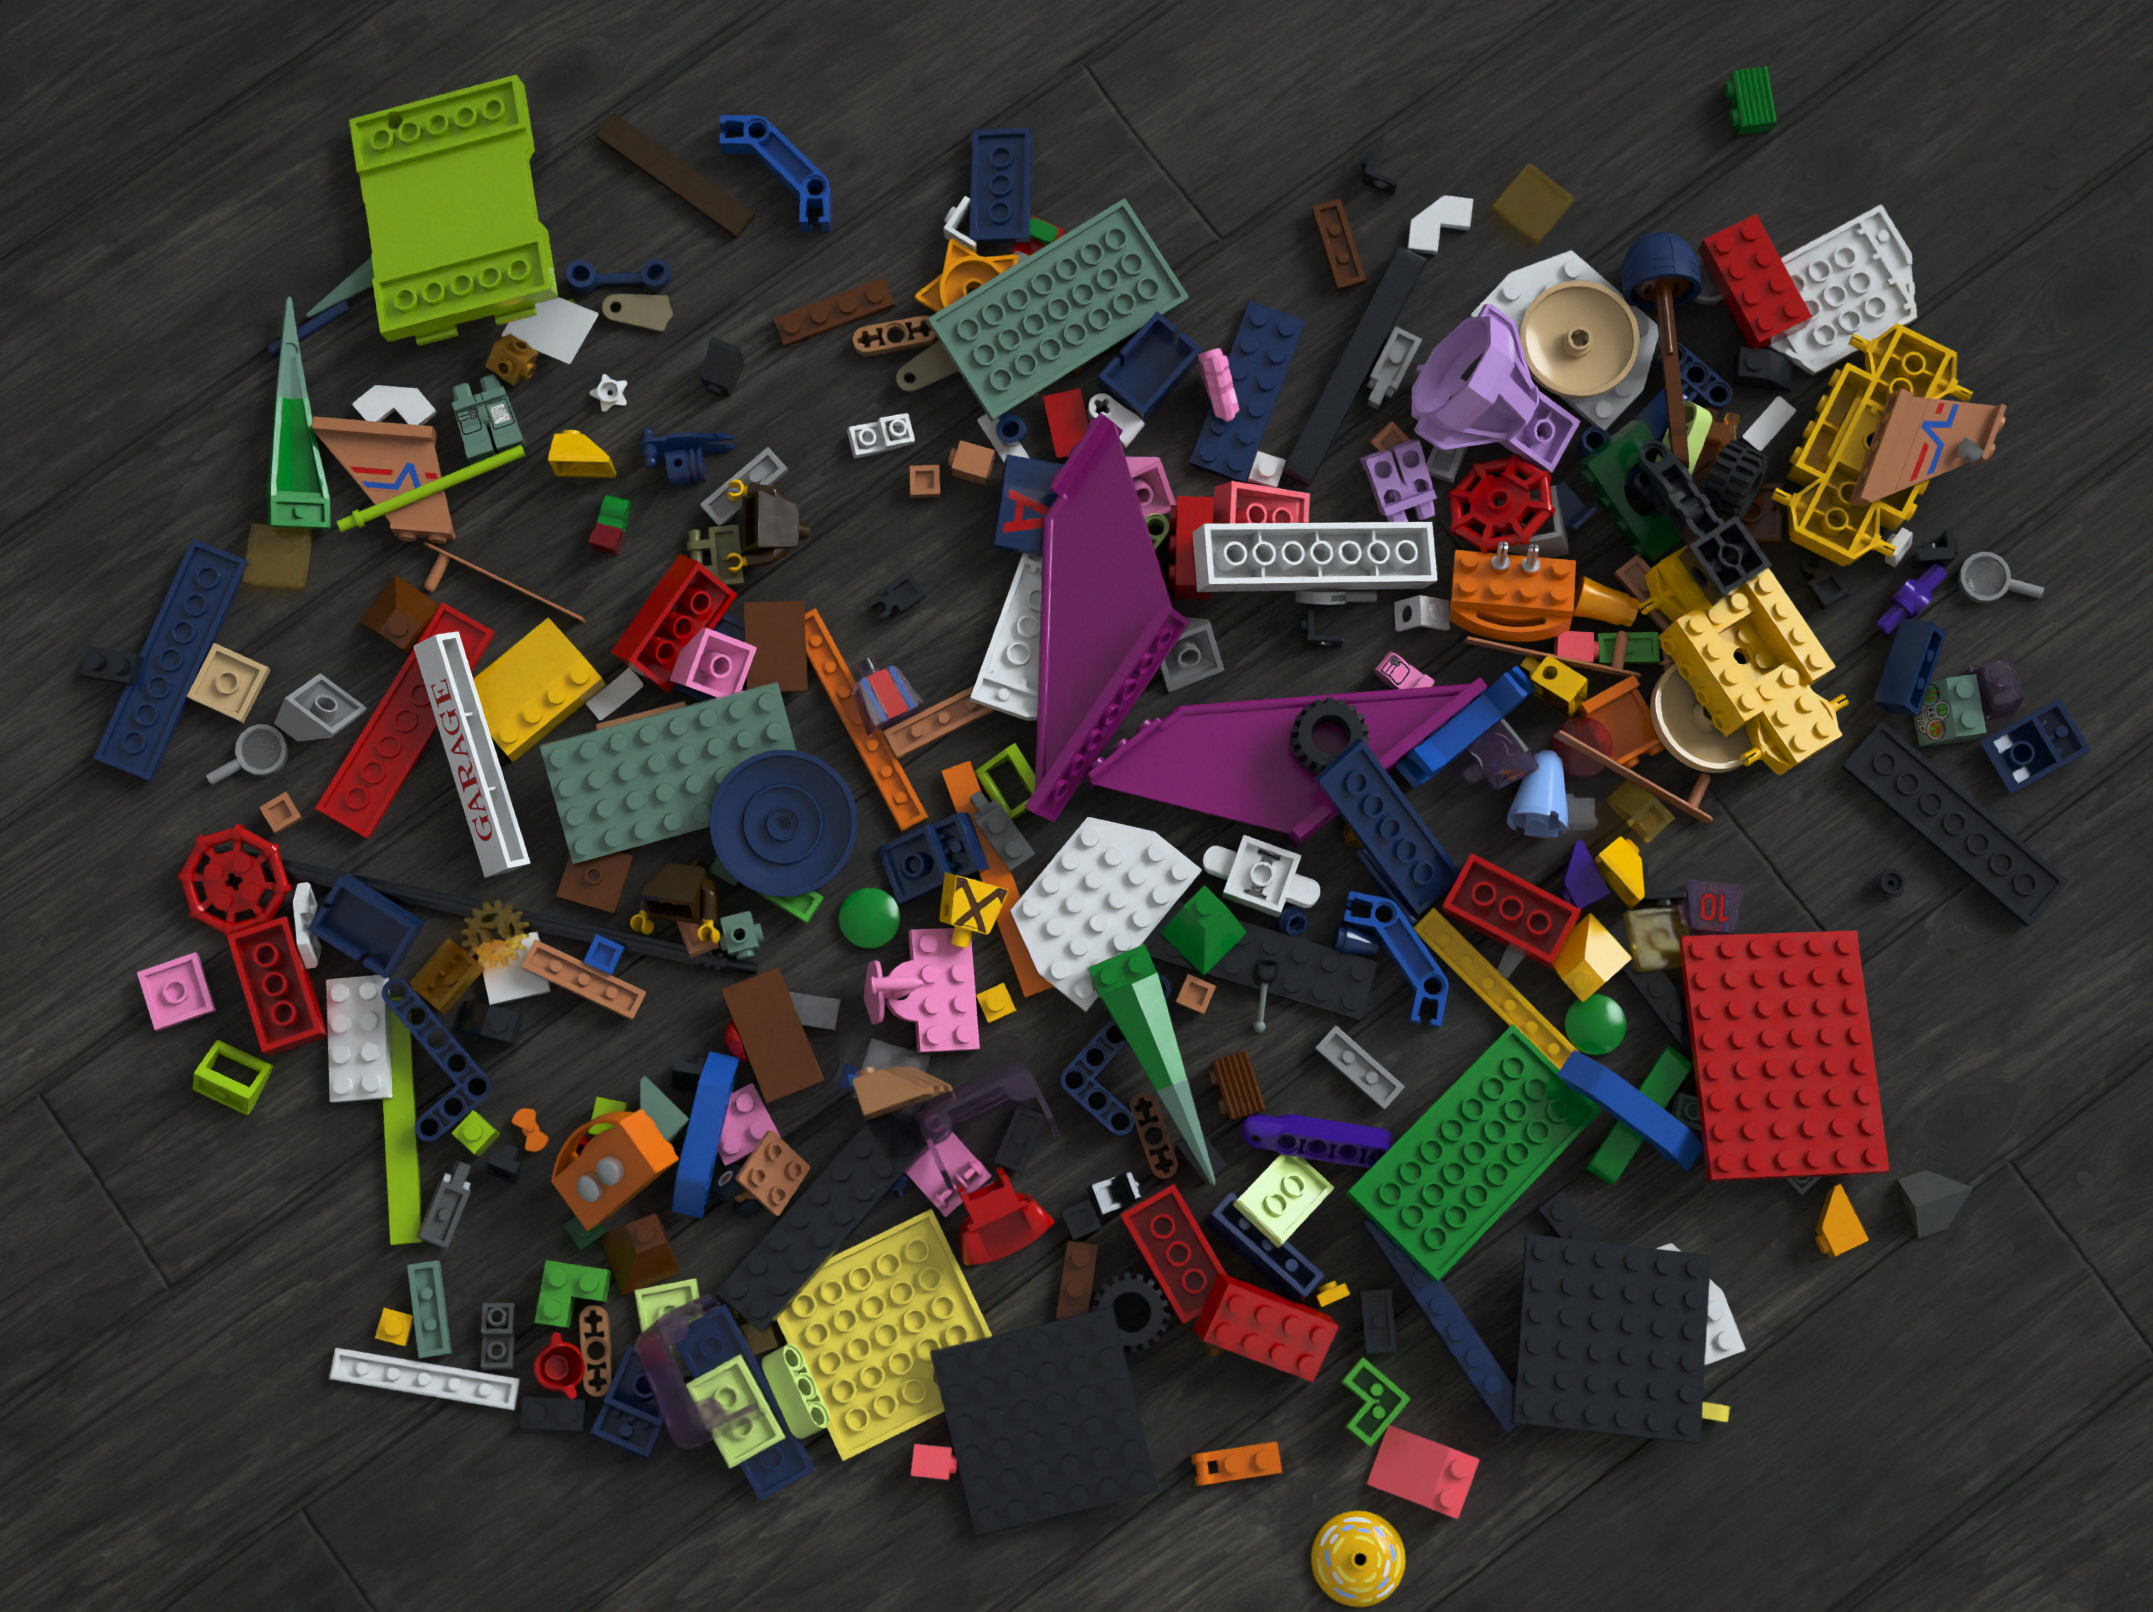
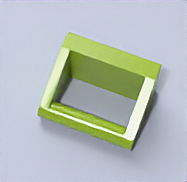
M1016 743L1004 749L974 771L991 801L996 800L1011 820L1029 811L1025 807L1029 799L1011 810L988 772L1009 760L1028 793L1032 796L1035 792V774Z
M217 1040L193 1073V1090L248 1116L273 1069V1065ZM219 1054L259 1072L250 1088L211 1070Z

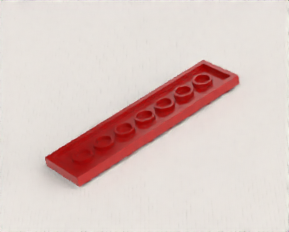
M442 602L417 644L434 635L459 631L472 673L494 638L495 632ZM414 649L315 807L319 812L370 840L438 729Z

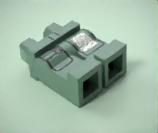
M494 374L480 379L483 392L472 395L468 383L453 387L455 401L452 402L464 442L465 452L471 465L497 455L488 427H491L499 453L518 445L526 448L508 394Z

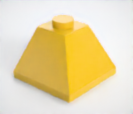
M564 430L562 434H554L548 461L556 476L616 478V470L610 457L586 435L576 430Z
M1620 836L1598 854L1593 861L1604 881L1632 909L1645 897L1642 858L1638 855L1640 851L1630 839L1624 840Z
M1590 913L1574 927L1554 964V968L1568 987L1584 1002L1628 963L1632 957L1596 917Z

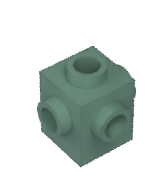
M750 911L720 918L723 932L720 933L719 941L722 951L728 950L730 957H737V960H745L754 957V952L761 950L759 942L764 941L760 923L754 924L753 915ZM745 934L744 939L737 940L739 935Z

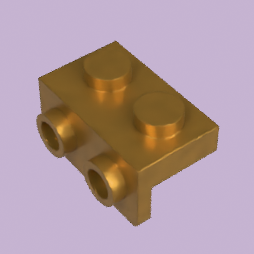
M448 938L415 974L409 985L445 1015L485 968Z

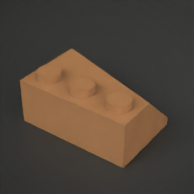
M874 1066L857 1071V1078L852 1079L865 1121L953 1091L950 1084L913 1066L885 1068L875 1071Z

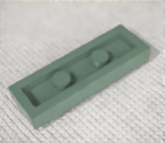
M440 1261L407 1265L419 1358L452 1354Z

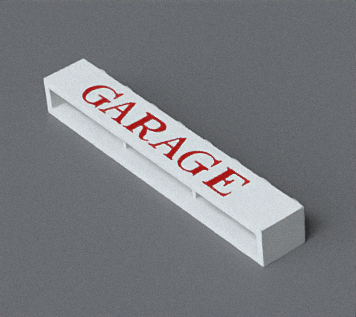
M459 631L434 635L414 645V651L484 877L505 874L530 864V860Z

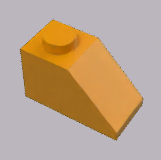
M1839 1184L1829 1188L1815 1229L1818 1234L1815 1239L1823 1254L1827 1253L1829 1258L1863 1244L1869 1241L1842 1185Z

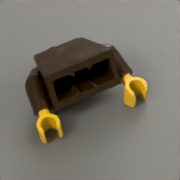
M733 479L729 482L728 487L738 488L739 492H728L727 498L730 501H739L742 498L741 552L746 553V556L741 557L738 553H730L726 560L735 558L739 561V566L727 568V571L736 573L744 565H748L749 568L771 565L787 556L788 550L797 547L799 540L808 539L810 525L799 521V508L797 504L789 502L788 498L775 486L761 484L744 486L738 479Z
M692 857L687 865L668 863L657 875L645 881L637 907L640 912L630 920L632 929L637 932L641 929L646 935L652 933L654 923L647 917L700 924L703 919L704 924L698 929V937L706 943V935L712 931L711 939L715 944L718 943L720 932L713 927V920H717V895L713 881L709 880L705 869V862L700 858Z

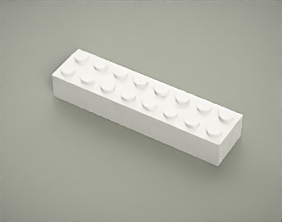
M1432 522L1203 524L1192 532L1197 592L1424 589L1437 582Z

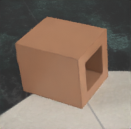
M960 440L958 449L952 448L948 460V465L952 466V476L987 486L995 460V450Z

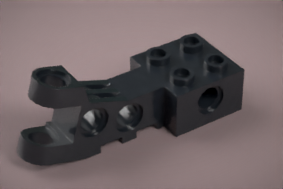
M1648 441L1641 446L1638 454V464L1640 467L1634 473L1632 489L1644 504L1651 502L1670 521L1688 547L1678 558L1712 606L1754 581L1772 566L1737 515L1727 522H1724L1722 518L1718 519L1709 506L1710 501L1706 495L1699 492L1692 482L1693 477L1666 445L1658 441ZM1654 452L1659 454L1662 460L1652 463L1646 459L1645 455ZM1643 477H1648L1651 480L1650 487L1643 486L1639 480Z

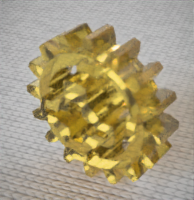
M495 901L493 908L489 902H484L483 911L473 908L472 912L475 917L464 919L470 926L469 929L461 930V933L468 935L469 939L465 940L462 944L463 946L472 947L468 954L470 957L479 955V964H484L488 959L490 967H496L498 960H500L502 966L509 965L508 957L518 960L519 955L516 951L527 949L521 942L522 939L530 938L529 934L523 933V928H526L529 924L528 922L519 921L523 914L521 911L512 913L513 904H507L503 909L501 901ZM499 913L492 922L488 923L482 920L489 914ZM510 922H512L514 926L515 936L511 934L509 928ZM499 927L498 933L505 939L492 940L493 935L487 929H497ZM476 932L480 933L482 939L481 946L477 941ZM503 945L505 947H509V949L502 954H493V952H495L497 947Z

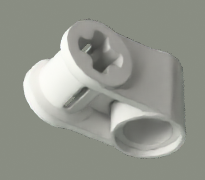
M1102 393L1095 395L1089 402V420L1091 421L1098 416L1096 413L1097 407L1102 408L1106 406V413H1101L1123 430L1119 438L1122 447L1127 448L1145 425L1144 422L1111 396Z

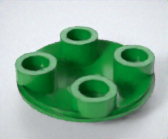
M863 888L853 892L843 902L839 913V924L844 936L851 943L864 949H873L888 943L894 937L900 924V912L895 900L886 892L876 888Z
M1592 994L1584 1002L1578 999L1569 1007L1565 1017V1030L1568 1039L1578 1051L1590 1055H1603L1614 1050L1623 1040L1626 1032V1019L1621 1007L1614 1000L1604 995Z

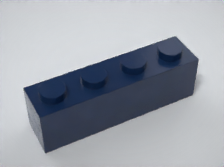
M1230 1192L1203 1223L1288 1299L1300 1303L1324 1277V1274L1287 1241L1279 1248L1275 1246L1233 1206L1239 1198Z

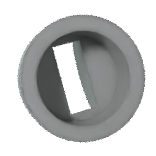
M1965 437L1957 448L1958 458L1963 459V462L1967 464L1974 463L1985 453L1968 437Z

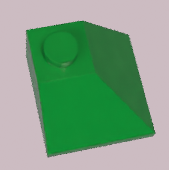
M1204 885L1182 907L1160 934L1205 976L1247 932L1230 910Z

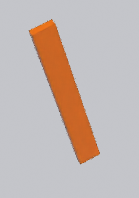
M815 608L805 613L806 655L899 829L903 833L929 819L875 717L868 709L859 687L817 609Z
M967 761L942 770L941 772L956 813H969L989 865V870L979 874L981 881L1009 889L996 921L1024 997L1028 998L1054 988V986L1038 974L1011 915L1010 910L1021 898L1012 873H1010L977 827L976 820L972 816L977 812V809L970 801V797L979 790L981 791L971 762Z

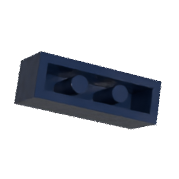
M1901 618L1899 627L1894 633V642L1889 656L1884 662V671L1880 683L1876 686L1875 698L1873 700L1886 712L1919 717L1946 637V633L1934 622Z

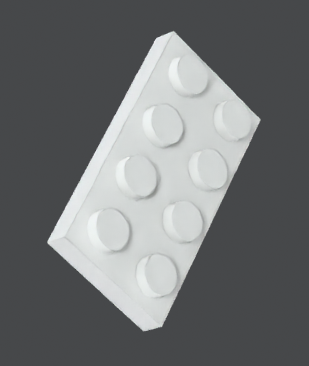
M380 975L326 980L330 1102L332 1103L393 1098L390 1007L382 998V989L385 983L389 981V977L385 979Z

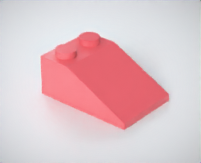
M1230 481L1214 487L1213 524L1309 523L1310 493Z
M1389 1425L1386 1428L1366 1484L1458 1519L1480 1459Z

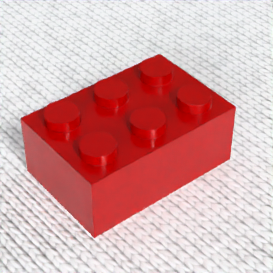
M1177 496L1176 505L1170 506L1169 531H1175V535H1170L1169 560H1174V564H1169L1168 589L1174 590V599H1210L1211 592H1197L1192 532L1203 524H1213L1214 497Z

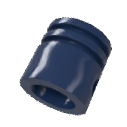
M697 447L696 451H694V448H690L689 452L686 449L665 452L670 487L691 485L692 481L695 484H699V480H702V483H706V471L701 447Z

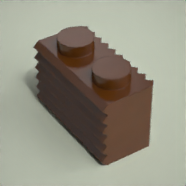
M1247 1050L1211 1062L1212 1069L1207 1070L1212 1088L1218 1086L1221 1098L1217 1099V1105L1222 1117L1227 1116L1228 1121L1232 1122L1266 1110Z

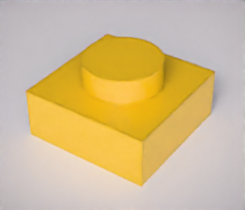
M1004 983L976 995L988 1024L1016 1012V1008Z
M1335 1280L1319 1287L1321 1294L1316 1295L1315 1300L1319 1308L1350 1295L1345 1283L1338 1286Z
M384 1308L375 1338L407 1347L414 1324V1316Z

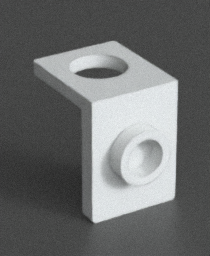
M965 196L957 208L952 207L945 218L947 224L944 227V237L948 240L953 238L976 253V242L956 231L971 209L970 199Z
M1418 595L1394 603L1396 631L1400 632L1419 626L1444 631L1450 629L1448 600ZM1410 606L1412 616L1405 623L1402 617L1405 607Z

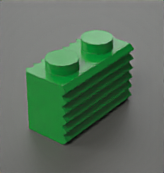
M1767 67L1732 71L1728 81H1725V95L1727 99H1731L1733 107L1729 112L1731 126H1736L1737 135L1772 131L1777 120Z

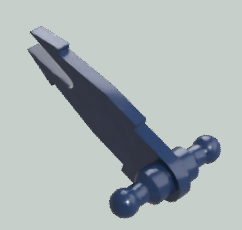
M644 428L642 431L643 438L638 446L640 454L645 459V465L648 468H653L656 466V462H666L665 452L686 449L689 452L690 448H694V451H696L697 447H701L703 454L714 452L719 454L734 449L735 445L707 443L735 439L734 435L716 432V434L675 433L668 434L666 437H653V430L651 428Z

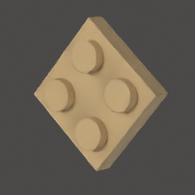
M213 643L187 697L244 724L270 669Z

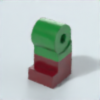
M610 495L605 496L595 529L592 531L588 541L592 550L618 556L628 524L627 520L631 501Z

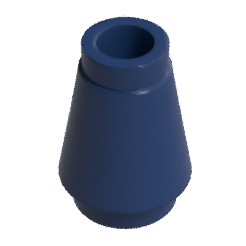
M1348 925L1336 927L1332 940L1333 950L1340 951V954L1376 955L1379 947V938Z

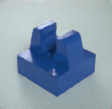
M596 934L583 962L612 975L625 947Z

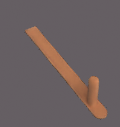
M427 542L424 543L426 547L440 553L424 584V589L430 592L436 589L450 559L583 623L586 621L583 617L436 546Z
M1624 631L1617 633L1611 667L1469 636L1464 639V643L1543 660L1549 655L1566 665L1623 677L1634 675L1636 679L1641 678L1640 673L1623 669L1629 638L1628 633Z
M1560 730L1554 734V737L1698 820L1704 823L1712 822L1713 818L1698 809L1711 780L1709 774L1701 773L1686 802L1566 732Z

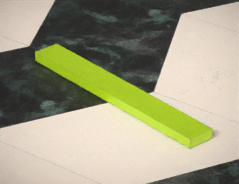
M394 997L390 999L397 1002L401 1001L404 997ZM390 1008L393 1098L383 1099L390 1245L423 1243V1240L417 1238L422 1224L418 1136L415 1132L417 1117L412 1033ZM411 1010L409 1011V1014H408V1017H409L410 1022H411Z

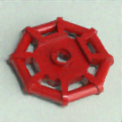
M1512 454L1508 458L1479 463L1478 461L1473 463V468L1455 489L1450 490L1447 495V499L1450 501L1452 521L1450 531L1452 534L1474 544L1483 553H1490L1491 550L1498 549V544L1503 541V547L1504 541L1508 543V547L1521 544L1524 546L1528 545L1530 538L1548 517H1553L1555 508L1552 506L1550 488L1552 477L1549 472L1539 470L1522 460L1518 454ZM1505 470V472L1500 473L1501 476L1493 478V475L1487 476V474ZM1519 471L1529 478L1524 481L1517 477L1516 473ZM1480 479L1479 483L1473 488V490L1471 492H1468L1470 488L1476 483V481ZM1538 488L1540 501H1532L1530 491ZM1506 498L1504 505L1496 507L1494 503L1496 499L1503 500ZM1470 503V513L1463 515L1462 504ZM1529 512L1536 513L1522 529L1520 523ZM1477 523L1485 528L1483 536L1469 527ZM1512 529H1514L1515 532L1514 534L1494 537L1495 532L1506 534L1510 532Z
M236 824L233 828L206 836L199 835L195 838L196 843L181 872H177V879L181 881L190 910L188 914L192 920L195 918L225 935V938H227V935L272 921L288 891H291L292 884H289L278 844L268 842L248 831L241 824ZM233 841V850L219 854L214 847L215 845ZM244 842L263 853L258 858L247 854L243 850ZM205 853L211 858L209 864L205 866L204 873L195 872ZM267 860H269L275 881H268L263 865ZM231 873H234L236 877L242 878V883L238 884V890H235L233 886L228 884ZM194 881H202L207 900L200 903ZM267 889L274 891L266 908L259 904L263 893ZM214 905L216 909L227 912L226 921L206 910ZM252 909L256 917L237 922L238 912Z

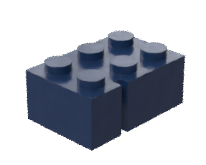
M1158 311L1120 351V359L1115 357L1098 375V387L1123 407L1135 413L1143 422L1149 418L1199 362L1197 355L1202 353V348L1183 332L1178 336V342L1175 344L1174 341L1177 338L1178 328Z
M346 874L338 878L325 900L328 904L321 906L307 930L356 961L367 956L368 952L371 953L372 956L366 958L363 965L387 979L396 973L426 922L353 876Z

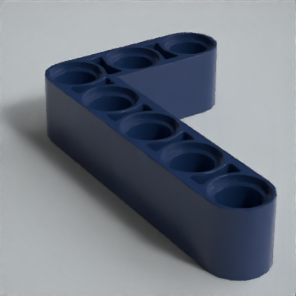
M1158 975L1160 983L1165 989L1164 997L1165 1001H1167L1171 990L1170 983L1165 977ZM1111 1018L1063 1071L1060 1084L1064 1093L1114 1137L1122 1138L1130 1134L1133 1129V1115L1096 1081L1098 1076L1127 1046L1125 1039L1117 1044L1111 1043L1107 1039L1108 1031L1118 1028ZM1091 1051H1098L1103 1055L1104 1061L1099 1066H1091L1086 1061L1087 1054ZM1073 1073L1080 1075L1083 1079L1082 1086L1078 1089L1069 1088L1065 1082L1068 1075ZM1094 1094H1100L1106 1100V1105L1100 1110H1094L1089 1106L1088 1100ZM1124 1115L1129 1121V1126L1122 1131L1114 1129L1111 1124L1114 1116Z
M391 979L385 983L382 989V998L457 1085L416 1121L415 1132L417 1136L424 1141H434L488 1096L492 1089V1082L484 1070L409 983L402 979ZM396 983L402 985L405 989L404 998L397 1002L390 999L388 995L390 986ZM414 1007H419L425 1012V1021L420 1025H415L409 1020V1011ZM441 1031L445 1035L446 1042L443 1047L434 1048L430 1045L428 1038L431 1032ZM460 1054L465 1058L466 1066L464 1070L457 1072L450 1068L449 1059L452 1055ZM477 1077L483 1079L486 1083V1091L481 1095L473 1094L469 1089L471 1079ZM450 1098H457L462 1103V1111L457 1115H451L445 1109V1103ZM427 1118L434 1119L438 1123V1132L434 1135H426L421 1129L423 1120Z

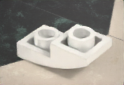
M908 413L879 418L878 422L852 426L847 429L854 459L890 451L915 442Z

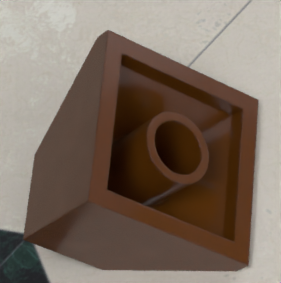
M395 574L362 618L360 624L409 657L414 649L413 646L419 641L440 604Z
M657 1213L628 1223L601 1237L622 1296L681 1274L661 1217Z

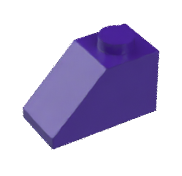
M1582 839L1572 846L1560 885L1562 892L1559 893L1561 900L1581 910L1605 899L1611 893Z

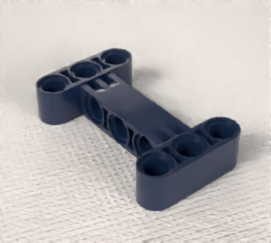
M1677 342L1683 402H1695L1697 405L1708 410L1710 414H1720L1732 398L1731 387L1686 347ZM1659 353V355L1656 358V367L1658 371L1662 374L1661 357ZM1694 373L1698 375L1701 382L1692 383L1688 379L1687 374ZM1664 388L1634 419L1644 421L1657 441L1668 429ZM1710 393L1720 394L1723 402H1714L1710 398ZM1600 427L1588 428L1578 443L1579 454L1584 458L1595 450L1587 445V439H1596L1601 445L1611 435ZM1638 462L1630 469L1625 480V495L1631 499H1640L1634 493L1631 481L1635 471L1640 467ZM1648 477L1641 478L1645 482V486L1650 487L1651 480Z

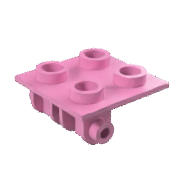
M951 1130L925 1152L906 1173L945 1218L962 1203L956 1187L962 1185L968 1194L977 1190L991 1177L981 1162L973 1156Z

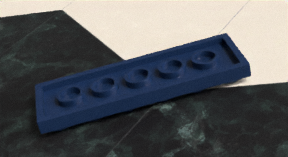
M1249 301L1228 358L1239 411L1235 414L1232 421L1225 422L1222 418L1215 416L1212 405L1210 406L1189 462L1190 466L1235 482H1247L1306 320Z
M1359 738L1355 740L1314 778L1315 782L1414 914L1420 915L1456 882L1461 872L1364 740Z
M726 1303L670 1334L694 1379L741 1354L786 1437L740 1463L759 1500L768 1497L816 1469L801 1440L790 1431L768 1380Z

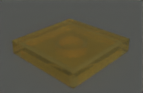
M1529 162L1493 204L1491 209L1538 245L1573 204L1575 198Z
M251 523L246 560L249 562L244 571L243 582L251 585L305 590L313 531L311 529L274 528L264 524Z
M1683 905L1627 911L1623 914L1637 973L1682 967L1678 939L1682 936H1690Z

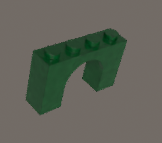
M1632 420L1579 461L1577 465L1581 469L1580 476L1589 487H1593L1598 494L1596 499L1599 505L1605 511L1609 510L1615 519L1613 521L1614 527L1620 534L1626 535L1630 541L1629 548L1631 552L1640 559L1654 561L1682 538L1670 521L1659 510L1652 515L1642 516L1635 512L1627 502L1625 480L1630 469L1638 462L1639 450L1644 443L1657 441L1644 421Z

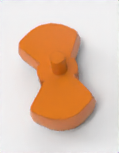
M530 1108L518 1110L513 1116L512 1124L523 1130V1134L526 1136L525 1150L532 1153L541 1152L547 1146L549 1138L540 1131L536 1123L535 1110Z

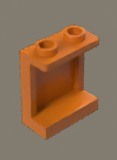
M1634 675L1581 703L1577 709L1604 755L1628 769L1639 764L1640 760L1638 758L1644 754L1649 753L1652 757L1665 749L1654 729L1651 711L1637 689L1640 684Z

